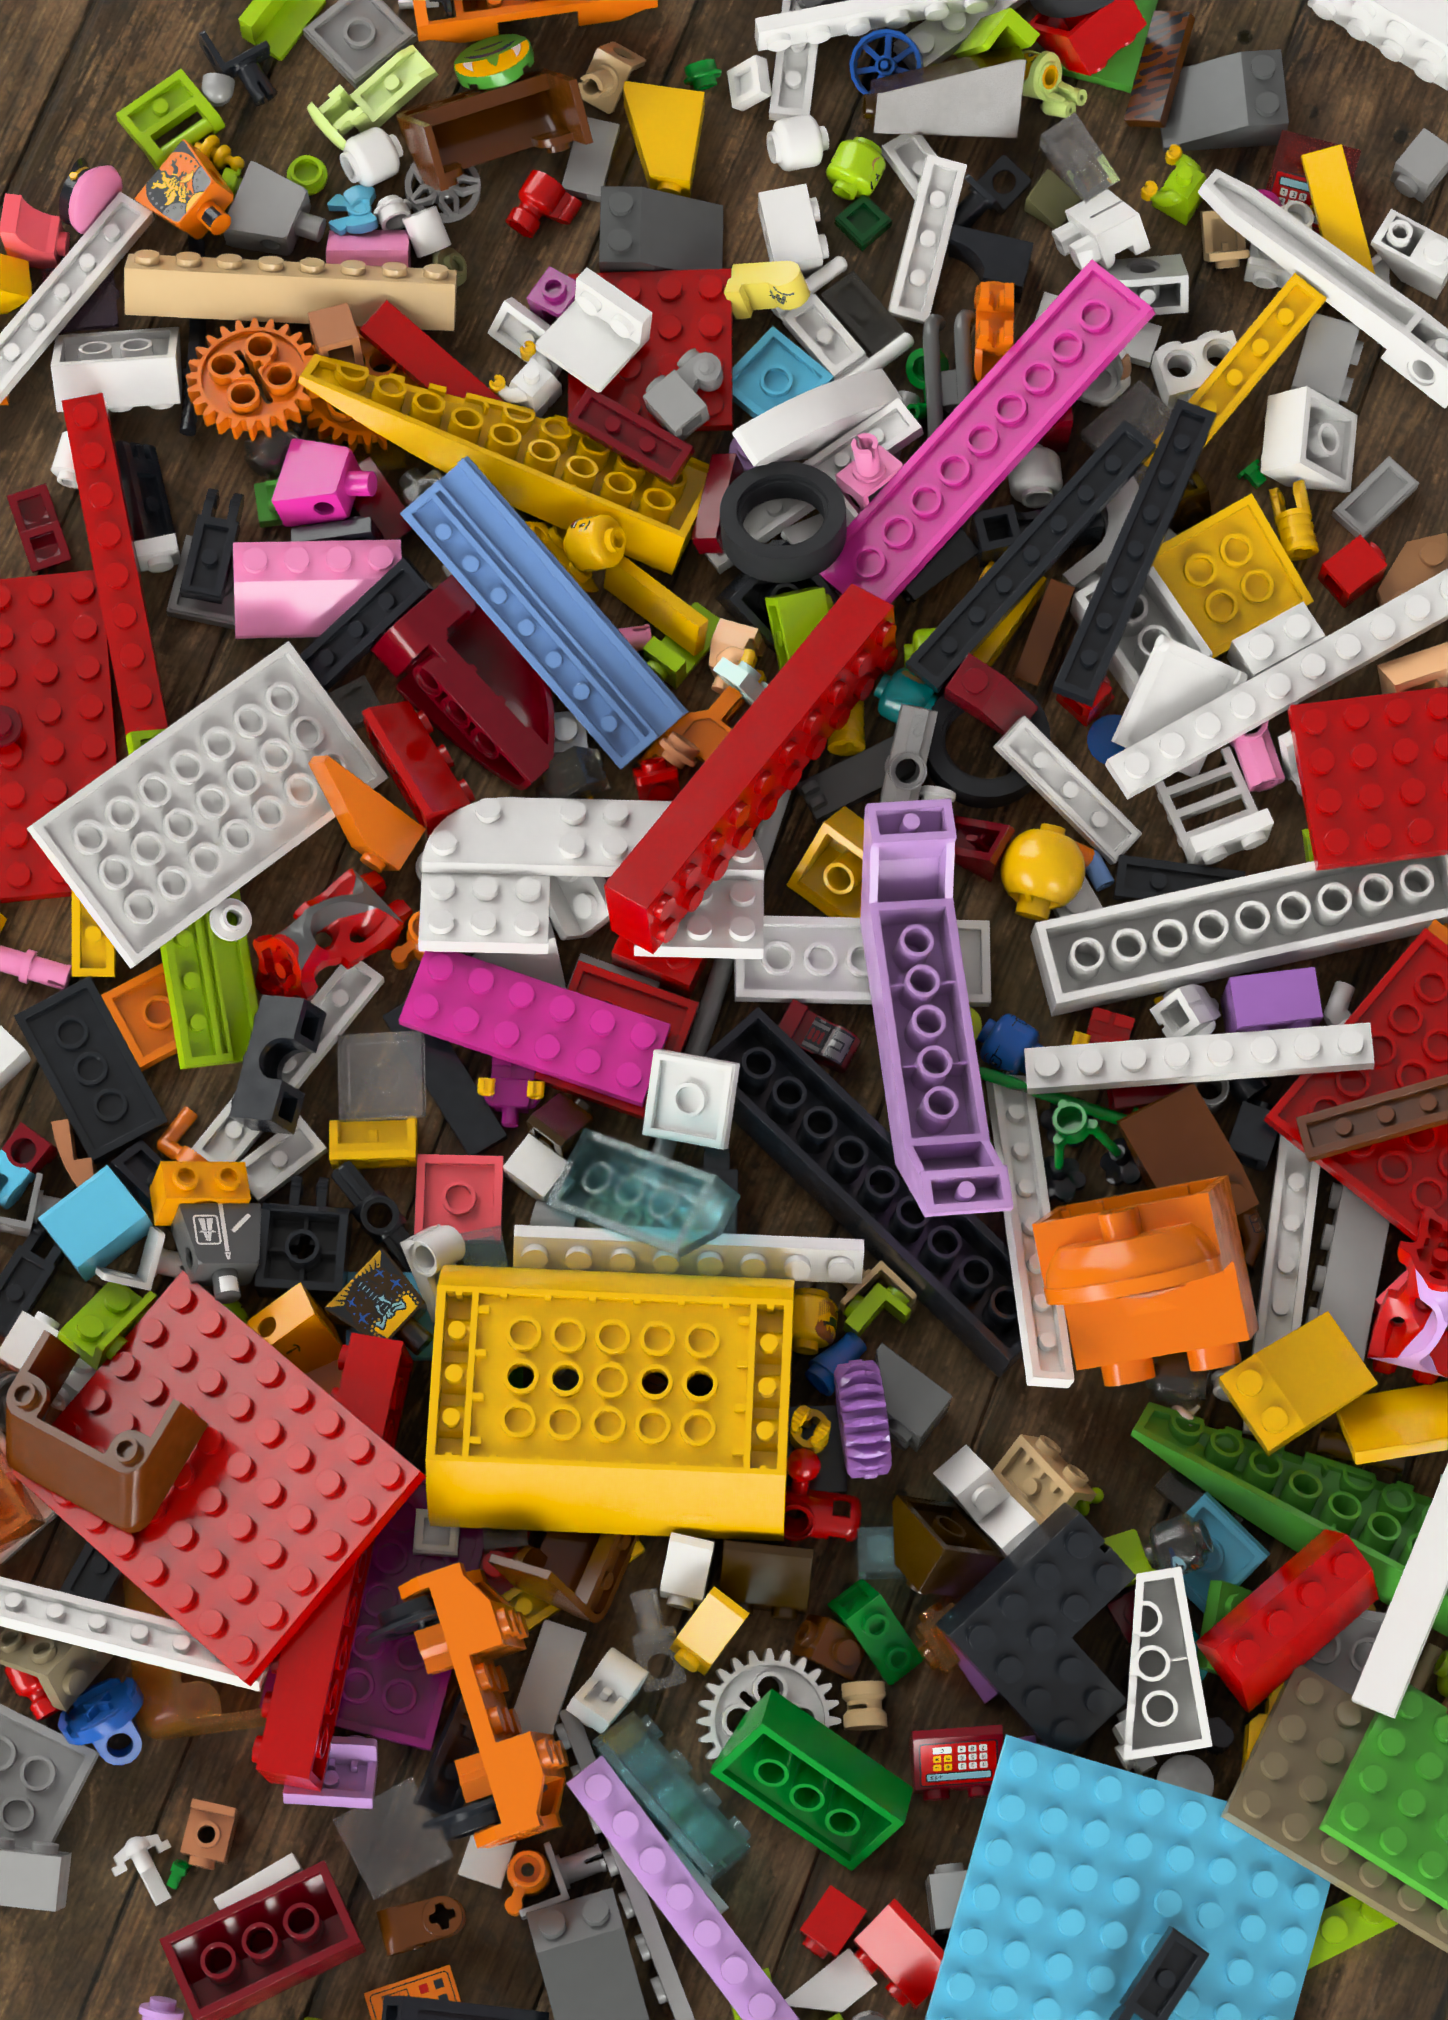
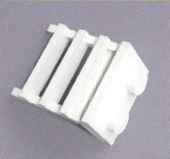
M1229 746L1221 749L1226 765L1169 787L1165 786L1163 780L1155 784L1158 792L1157 797L1166 810L1169 824L1173 826L1178 837L1177 842L1180 848L1182 847L1188 860L1187 864L1210 865L1241 850H1250L1258 847L1268 840L1274 825L1268 808L1258 811ZM1232 776L1236 785L1235 788L1176 810L1172 798ZM1242 798L1246 810L1194 830L1185 831L1181 821Z

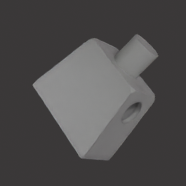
M250 161L228 212V215L231 217V224L223 234L228 246L287 256L293 252L299 236L320 242L326 228V219L309 213L311 203L308 191L304 187L256 162Z

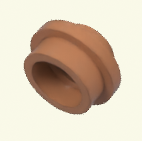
M672 731L668 739L662 738L659 744L665 749L662 757L674 766L683 769L686 764L690 767H694L698 761L695 758L700 752L699 748L680 734Z

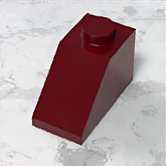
M968 653L945 688V699L1001 735H1004L1020 717L1026 716L1031 720L1038 710V706L1009 679L970 653Z

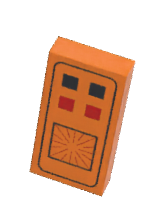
M450 1965L364 1993L371 2020H382L384 1996H411L462 2002Z

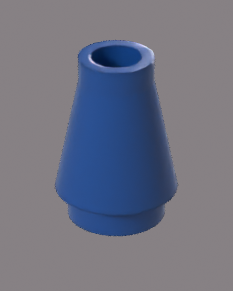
M847 1332L840 1340L808 1362L809 1368L805 1372V1377L820 1393L831 1396L835 1392L834 1371L837 1365L849 1363L848 1361L860 1359L861 1355L867 1350L865 1343L854 1333Z

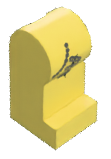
M793 261L733 264L731 278L728 279L724 290L726 299L732 302V312L735 319L751 318L753 310L774 309L776 307L783 310L796 309L807 302L810 297V290L801 269Z

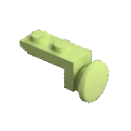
M412 44L397 52L350 95L339 84L328 94L330 98L319 108L311 101L307 106V110L323 134L335 146L344 150L346 140L343 136L352 128L356 127L361 133L372 127H381L439 74Z

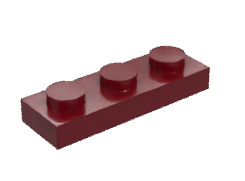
M590 387L586 389L567 418L568 426L672 486L695 452L694 447Z

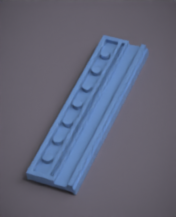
M469 456L462 458L439 481L437 480L400 513L621 770L689 712Z

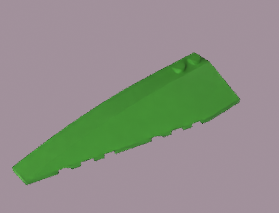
M1152 1402L1147 1404L1133 1428L1131 1436L1200 1488L1296 1552L1303 1549L1324 1529L1346 1533L1373 1569L1379 1596L1378 1600L1390 1606L1433 1498L1413 1492V1485L1397 1481L1396 1484H1387L1378 1481L1376 1475L1372 1472L1309 1452H1305L1302 1457L1284 1451V1446L1272 1455L1267 1456L1258 1442L1242 1437L1243 1431L1228 1426L1225 1429L1217 1430L1205 1426L1202 1418L1193 1416V1420H1188L1182 1417L1177 1410ZM1448 1589L1432 1626V1629L1447 1637Z

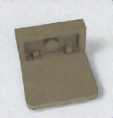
M5 1628L0 1634V1664L37 1677L52 1706L65 1712L114 1656L113 1654L10 1628Z

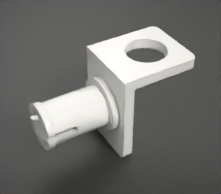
M150 1226L137 1275L98 1266L96 1267L95 1274L108 1282L151 1291L154 1277L157 1274L176 1278L182 1270L184 1272L185 1270L182 1267L183 1264L179 1252L163 1249L165 1233L158 1227Z

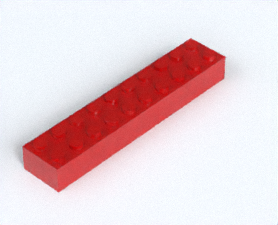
M851 583L604 884L610 925L613 932L651 954H654L663 942L668 943L672 940L678 930L679 922L687 912H693L697 909L703 899L704 891L713 880L718 881L723 877L730 859L738 850L742 851L748 846L753 832L762 820H768L773 815L778 800L787 789L792 790L798 784L802 770L810 760H816L820 757L825 749L827 739L835 730L839 731L845 726L851 710L859 700L864 701L870 695L878 676L883 671H889L894 665L898 656L894 605Z
M351 1332L349 1345L343 1344L339 1354L338 1370L343 1371L340 1387H333L331 1391V1396L394 1449L397 1443L414 1364L404 1342ZM376 1538L272 1661L271 1673L276 1674L273 1692L266 1691L261 1711L262 1718H267L263 1736H256L252 1750V1762L257 1763L256 1770L270 1783L318 1792L322 1791Z

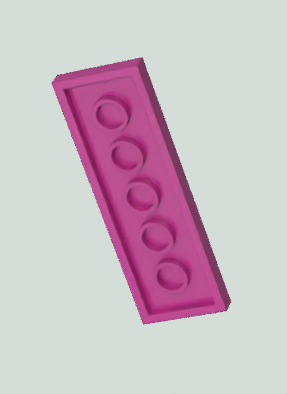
M424 952L399 1018V1025L640 1107H643L648 1093L653 1052L655 1049H664L671 1030V1024L459 952Z

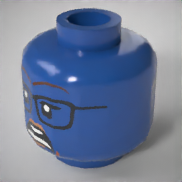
M1010 1013L1001 1016L997 1022L990 1018L977 1038L978 1041L983 1043L980 1050L981 1059L1008 1075H1017L1020 1071L1026 1075L1024 1048L1043 1047V1045L1038 1043L1040 1039L1038 1030Z

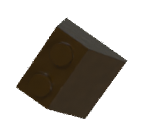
M896 1495L892 1502L894 1564L907 1578V1585L915 1592L922 1595H928L929 1593L941 1594L953 1599L964 1597L1005 1558L956 1503Z
M725 1540L720 1591L749 1612L748 1616H753L754 1610L771 1611V1618L795 1621L798 1614L806 1615L813 1549Z

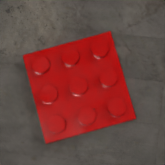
M578 960L568 990L671 1024V1030L664 1046V1050L682 1053L699 1009V1002ZM537 1071L535 1073L534 1081H544L545 1086L576 1095L579 1098L644 1120L647 1096L643 1107Z

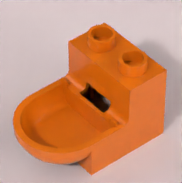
M1229 1175L1056 1207L1032 1224L1044 1282L1043 1288L1046 1303L1049 1305H1064L1077 1371L1101 1366L1104 1386L1110 1387L1132 1384L1156 1377L1152 1357L1186 1352L1190 1371L1193 1372L1218 1369L1242 1362L1238 1342L1250 1340L1259 1330Z

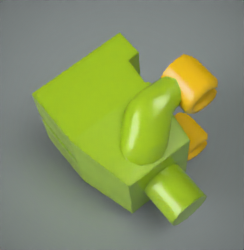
M1172 144L1166 152L1165 161L1169 165H1175V170L1171 172L1164 186L1159 191H1157L1158 186L1154 181H1146L1145 187L1143 186L1141 189V198L1144 201H1152L1151 206L1186 226L1194 215L1196 208L1198 209L1204 200L1198 193V190L1207 178L1201 172V168L1195 160L1183 154L1180 146Z

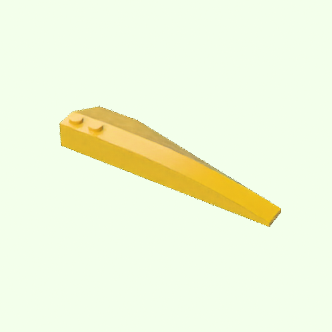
M318 354L313 355L299 377L298 382L334 407L445 473L453 469L462 458L469 456L508 503L523 512L566 531L570 524L579 518L595 515L611 516L617 520L626 535L624 555L647 564L653 569L672 575L690 541L710 465L691 457L672 486L568 426L567 417L559 415L545 419L536 417L534 410L531 408L468 392L465 398L446 394L447 387L429 383L428 389L406 384L405 376L393 373L379 377L370 375L368 368L365 366Z

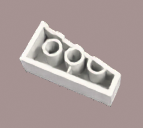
M1181 1567L1138 1573L1136 1575L1123 1761L1212 1747Z

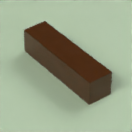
M1050 578L1013 677L1037 686L1040 684L1073 599V594L1076 591V586L1056 578Z

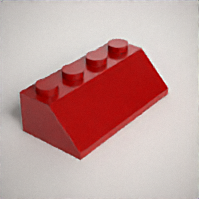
M1324 1529L1199 1638L1195 1644L1244 1710L1250 1712L1285 1682L1296 1668L1304 1665L1379 1599L1373 1569L1346 1533Z

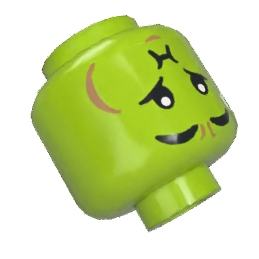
M854 137L853 140H845L839 144L826 169L827 178L833 185L832 190L835 194L846 200H854L855 197L859 198L861 195L870 196L873 193L886 168L885 160L881 155L882 150L877 144L863 137Z

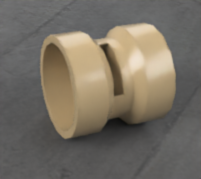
M855 1681L841 1684L842 1699L847 1702V1711L843 1715L844 1730L864 1731L887 1728V1713L882 1709V1699L886 1696L885 1682Z

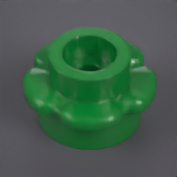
M715 59L700 60L684 67L686 79L683 82L685 85H693L694 91L710 89L717 85L716 78L720 77L722 70L717 69Z

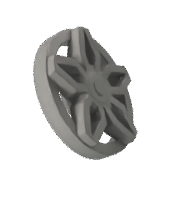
M413 162L405 178L406 199L411 202L415 213L426 209L424 206L436 203L443 212L439 213L443 223L461 220L474 210L480 199L481 181L476 168L472 166L464 169L470 176L462 174L457 177L458 183L449 187L447 190L440 191L424 184L415 162ZM414 177H416L422 185L412 193L411 185ZM464 183L469 184L471 186L459 187V184ZM423 193H427L428 197L418 199ZM473 194L469 202L459 209L458 196L465 197ZM452 202H453V206H454V211H453V212H452V210L449 208V206L447 205V204H450V203H452Z

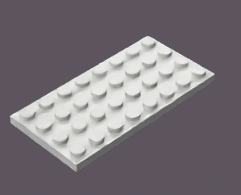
M288 641L33 823L27 830L131 969L336 817L308 764L313 756H330L372 789L389 777Z

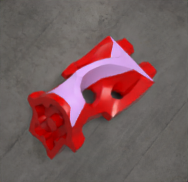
M1424 1206L1416 1241L1413 1243L1400 1241L1398 1258L1407 1267L1408 1277L1405 1284L1399 1290L1388 1289L1377 1317L1372 1324L1367 1358L1373 1359L1372 1368L1374 1371L1389 1375L1396 1371L1397 1365L1413 1369L1412 1377L1416 1382L1433 1385L1439 1376L1448 1378V1329H1446L1448 1325V1251L1440 1248L1441 1246L1448 1247V1220L1439 1217L1431 1207ZM1393 1317H1401L1404 1319V1322L1396 1323L1391 1319Z

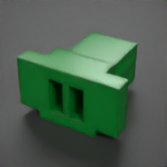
M1258 459L1237 475L1238 479L1242 477L1245 480L1247 479L1255 489L1267 481L1266 477L1258 469L1260 462Z
M182 1859L175 1860L170 1869L172 1872L166 1885L175 1890L179 1888L183 1877L188 1874L192 1865H189L188 1862Z

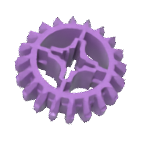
M873 1360L848 1361L849 1363L838 1364L834 1371L836 1407L846 1470L852 1478H877L878 1475L888 1474L892 1466L890 1432L880 1369Z

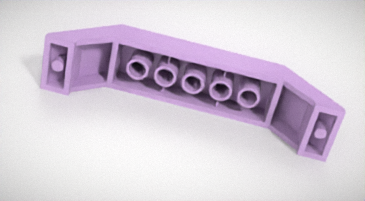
M951 799L867 803L864 816L860 924L894 1160L924 1217L1011 1211L1013 1209L1007 1165L1002 1164L989 1137L955 914L953 886L955 841L957 835Z

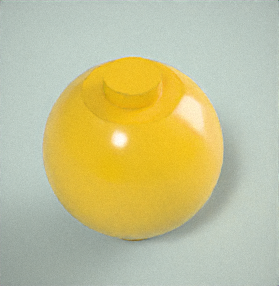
M1042 823L1040 829H1030L1019 834L1007 846L1002 857L1000 871L1006 892L1017 902L1015 914L1038 921L1048 920L1050 910L1066 906L1081 890L1085 878V861L1077 843L1072 838L1065 836L1066 829Z

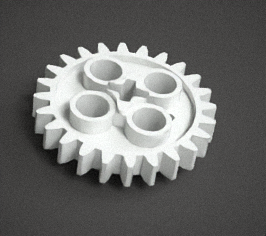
M771 1648L765 1649L762 1661L758 1660L753 1650L747 1651V1665H743L736 1657L731 1658L730 1663L733 1669L731 1674L721 1668L717 1669V1676L722 1683L719 1686L706 1683L705 1688L713 1695L712 1700L698 1702V1705L709 1710L707 1717L696 1719L697 1724L708 1726L709 1730L708 1733L698 1738L699 1742H712L713 1748L705 1755L706 1759L717 1758L733 1734L726 1723L729 1712L739 1708L747 1713L751 1709L740 1698V1693L746 1692L756 1704L761 1699L757 1690L758 1684L761 1679L768 1676L775 1679L779 1684L780 1695L797 1707L807 1711L810 1716L827 1728L841 1723L840 1718L829 1716V1710L836 1707L839 1701L826 1700L824 1694L831 1689L832 1684L818 1685L815 1682L821 1670L816 1668L809 1673L804 1672L807 1661L805 1657H801L794 1665L790 1664V1651L787 1650L782 1652L778 1661H775Z

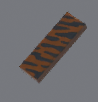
M1154 11L1124 121L1128 126L1166 127L1195 22V17L1191 12Z

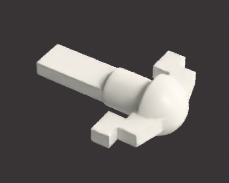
M158 1834L132 1837L113 1857L117 1866L111 1870L115 1877L127 1871L128 1869L124 1862L131 1858L155 1906L170 1899L171 1896L148 1849L155 1846L159 1854L169 1849L171 1845L168 1839L161 1842Z

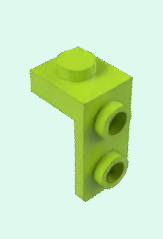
M694 602L691 607L709 620L705 645L701 652L693 656L667 635L662 641L653 636L643 647V659L663 682L666 681L675 689L679 687L710 650L711 639L720 620L698 602Z

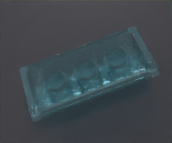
M584 1128L546 1205L673 1255L683 1257L722 1235L741 1196L713 1174Z
M633 1711L592 1741L593 1750L598 1757L602 1755L634 1799L665 1835L674 1841L712 1886L751 1851V1846L746 1841L752 1836L735 1816L728 1821L717 1807L722 1801L706 1782L699 1787L687 1774L693 1767L676 1748L669 1753L658 1739L664 1734L647 1714L640 1719Z

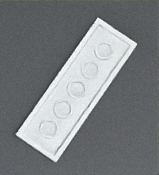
M764 916L763 959H734L735 1002L791 1003L795 999L800 1003L872 1004L860 918ZM957 920L969 1006L989 1007L991 1003L990 921Z

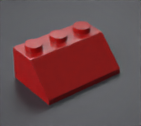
M404 701L369 707L362 711L369 742L416 820L426 828L424 833L427 838L447 816L476 801L465 779L457 781L450 770L455 764L443 744L436 747L429 734L434 732V729L423 710L415 712L410 702Z

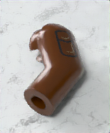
M1255 1207L1237 1215L1239 1230L1243 1237L1242 1246L1246 1266L1249 1269H1253L1267 1236L1259 1211Z

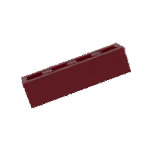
M736 453L712 454L691 537L699 554L724 553L721 538L720 504L726 489L744 471Z

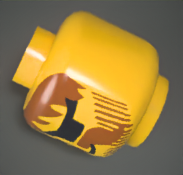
M816 1288L796 1289L794 1294L792 1350L794 1352L804 1355L818 1354L819 1348L827 1347L833 1343L836 1334L838 1306L833 1300L829 1299L830 1294Z

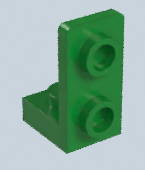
M863 1578L827 1604L834 1616L853 1633L887 1684H894L923 1661L922 1655L882 1595Z

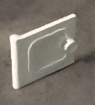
M1160 635L1156 639L1155 646L1111 741L1128 748L1246 682L1247 674L1171 638ZM1207 755L1179 770V772L1192 778L1198 776Z

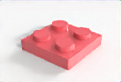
M417 1154L414 1235L427 1227L440 1224L441 1226L449 1225L454 1227L461 1234L465 1243L501 1244L504 1156Z

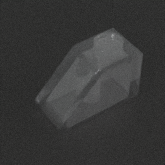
M1075 112L1041 134L1040 147L1060 177L1085 204L1120 181Z

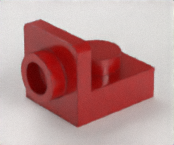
M652 757L643 760L640 767L632 768L638 800L673 801L681 792L677 767L663 757Z

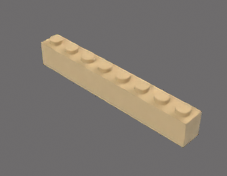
M139 250L135 254H128L124 267L125 315L252 321L253 318H257L259 322H268L270 319H273L274 322L309 324L308 312L348 303L355 326L362 327L387 300L421 330L454 331L457 270L448 269L447 266L441 264H429L424 266V268H411L400 262H387L382 266H370L359 260H346L341 264H330L318 258H305L300 260V262L283 261L282 258L277 256H263L259 260L242 259L241 256L236 254H222L217 258L201 257L200 254L195 252H180L176 256L159 255V252L154 250Z

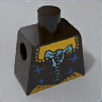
M383 1248L373 1256L325 1307L328 1317L349 1332L403 1341L405 1346L416 1356L434 1338L418 1322L427 1311L425 1301Z

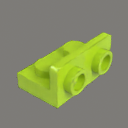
M108 1282L59 1330L57 1338L80 1355L79 1358L97 1371L107 1358L111 1360L126 1345L128 1340L125 1337L152 1307L158 1296L149 1291L142 1298L126 1285Z

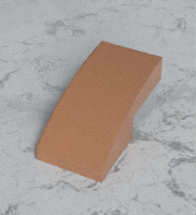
M69 1119L51 1121L54 1139L62 1162L75 1186L79 1187L97 1173V1167L91 1157L78 1159L74 1128Z

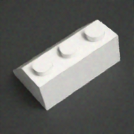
M179 327L58 335L55 339L51 361L57 412H63L62 400L103 393L108 409L112 412H125L137 406H150L152 409L160 410L170 408L174 404H180L182 396V369Z

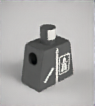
M260 1203L179 1204L171 1224V1232L190 1283L197 1282L201 1286H213L215 1300L222 1304H230L241 1298L240 1286H246L251 1283L258 1267L261 1229Z

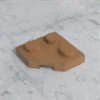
M1447 533L1406 542L1377 590L1376 597L1379 607L1448 569Z

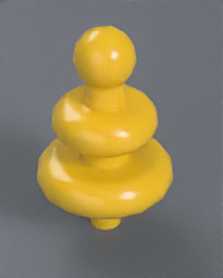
M210 135L203 143L196 142L194 145L211 160L218 170L229 165L232 170L237 171L238 168L242 170L245 166L243 158L231 156V148L228 145L220 146V139L216 135Z

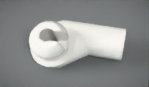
M1342 981L1335 982L1323 1015L1328 1026L1343 1025L1351 1016L1348 1007L1355 991L1352 985Z

